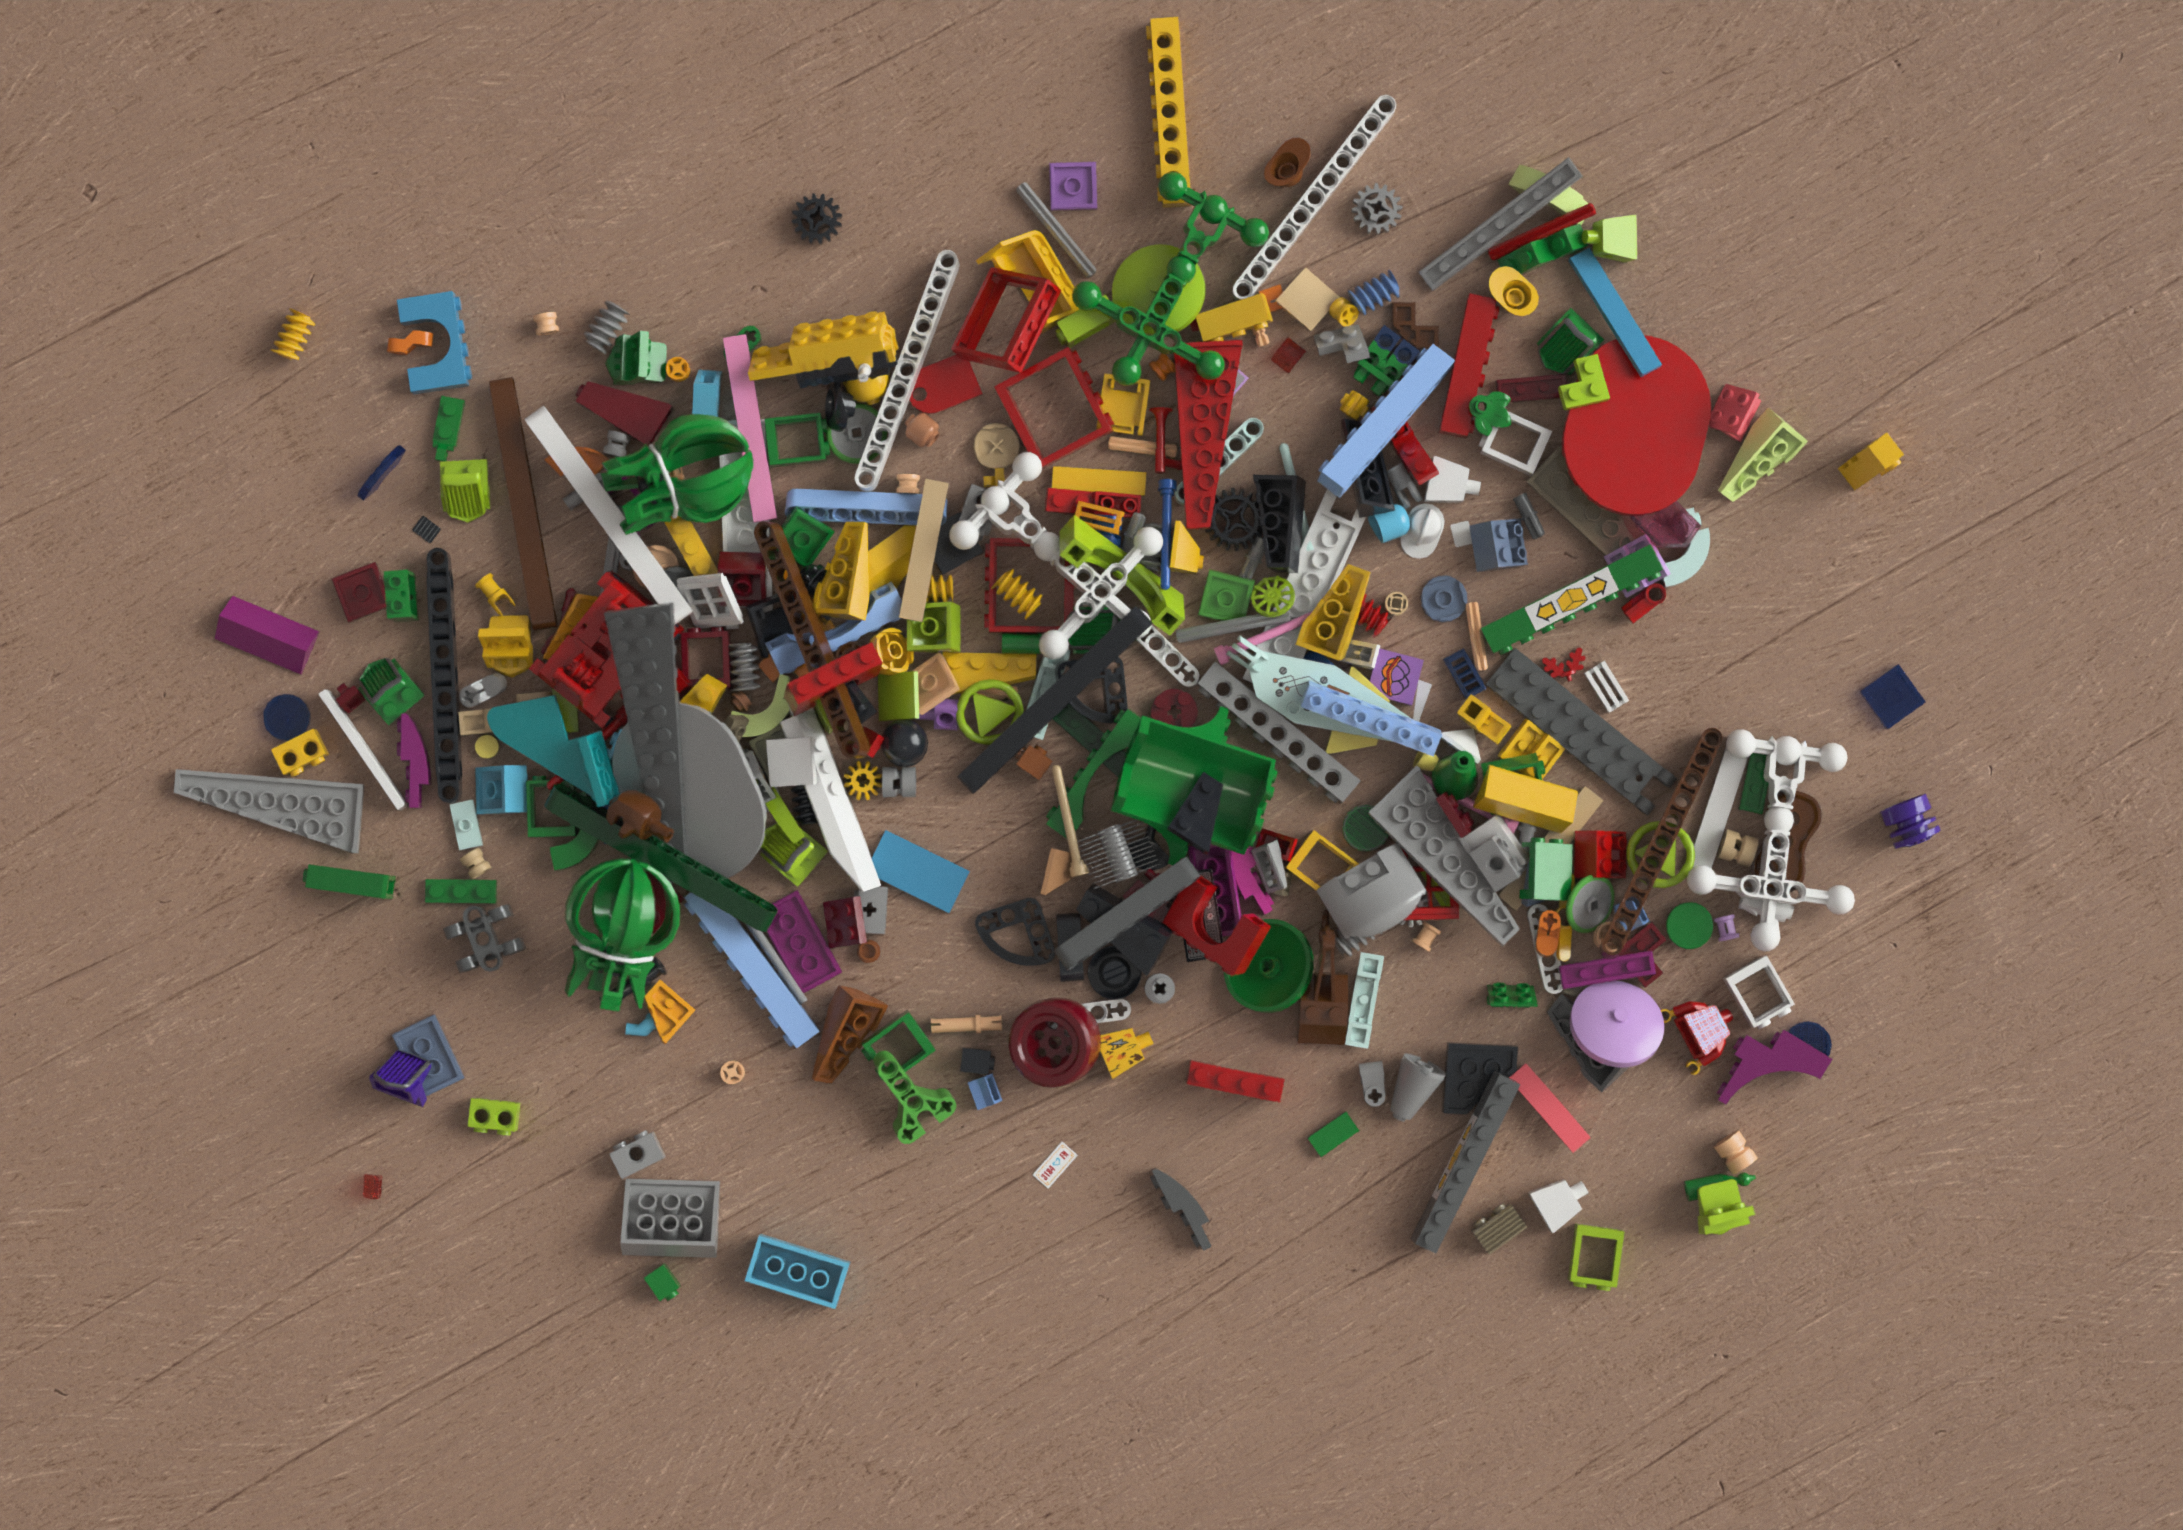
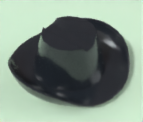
M833 382L826 394L825 418L830 429L842 432L847 426L848 418L854 416L856 403L853 401V396L850 393L841 390L840 382Z
M1108 946L1099 950L1092 957L1088 966V979L1092 988L1099 995L1107 999L1117 1000L1131 995L1137 989L1141 980L1142 972L1115 946Z

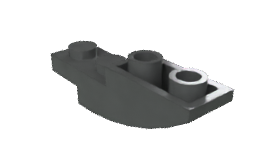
M1157 1168L1152 1169L1154 1175L1150 1176V1179L1156 1189L1161 1188L1164 1194L1161 1200L1166 1210L1171 1208L1173 1213L1182 1209L1183 1213L1179 1215L1186 1227L1191 1226L1194 1234L1190 1236L1196 1248L1201 1246L1204 1251L1212 1247L1201 1226L1209 1222V1219L1196 1199L1170 1175Z

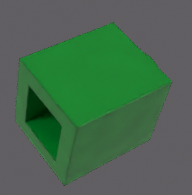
M666 1263L644 1277L659 1301L665 1298L668 1302L679 1294L677 1289L681 1285Z

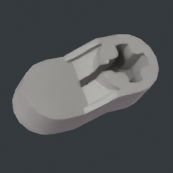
M493 673L464 687L459 693L461 703L466 707H474L502 693L507 687L506 678L500 673Z

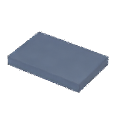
M435 1014L392 1034L398 1050L415 1054L431 1062L432 1067L422 1083L426 1096L465 1078Z

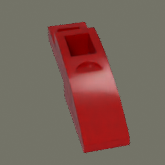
M1375 407L1370 408L1372 413L1376 409ZM1406 422L1389 443L1407 471L1411 473L1420 486L1437 476L1439 472L1415 437L1412 428Z
M1046 488L1045 512L1075 515L1078 501L1123 511V518H1132L1135 512L1140 513L1141 495ZM1082 507L1081 510L1082 512L1095 515H1113Z

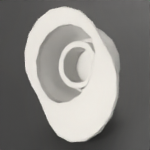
M1424 503L1417 505L1409 513L1410 528L1408 533L1402 536L1400 540L1403 550L1412 558L1420 559L1433 553L1444 528V517L1439 508L1432 504Z

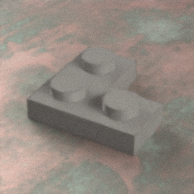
M1359 324L1313 335L1319 356L1342 350L1347 363L1370 358L1369 350Z

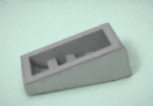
M1275 840L1252 849L1251 852L1267 893L1286 888L1287 882L1278 841ZM1276 879L1278 883L1273 884L1272 880Z

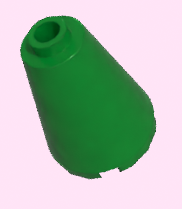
M1458 751L1438 761L1431 775L1432 785L1436 792L1440 795L1447 792L1448 795L1452 794L1456 800H1463L1474 792L1478 784V772L1474 757L1469 752Z

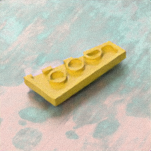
M943 652V656L960 688L954 694L961 693L962 695L969 686L982 680L994 679L1011 685L1036 679V654Z

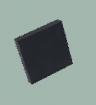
M961 512L946 519V522L940 528L934 562L942 575L983 553L978 542L972 548L966 550L958 549L951 543L949 538L950 529L959 521Z

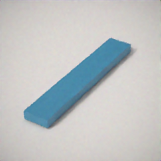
M1590 248L1570 257L1568 260L1639 376L1643 377L1660 368L1662 363Z

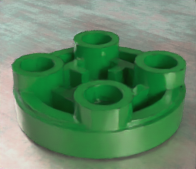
M1694 902L1681 903L1667 914L1666 933L1669 939L1680 948H1699L1712 935L1713 919L1709 911L1702 905Z

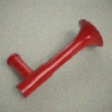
M1167 407L1150 408L1149 411L1154 414L1156 419L1155 473L1164 474L1165 467L1182 470L1181 460L1166 458L1165 424L1168 414L1173 412V409Z

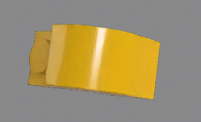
M1470 694L1457 712L1458 716L1465 723L1497 745L1512 727L1511 724L1492 712L1490 707L1472 694Z

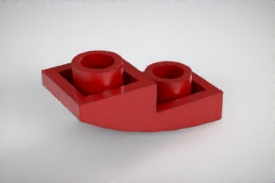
M863 726L870 746L867 755L873 758L885 738ZM855 742V743L853 744V747L857 749L858 747H857V744H856V742Z

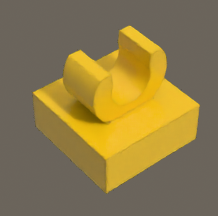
M995 468V476H983L984 487L998 486V480L1004 482V468Z

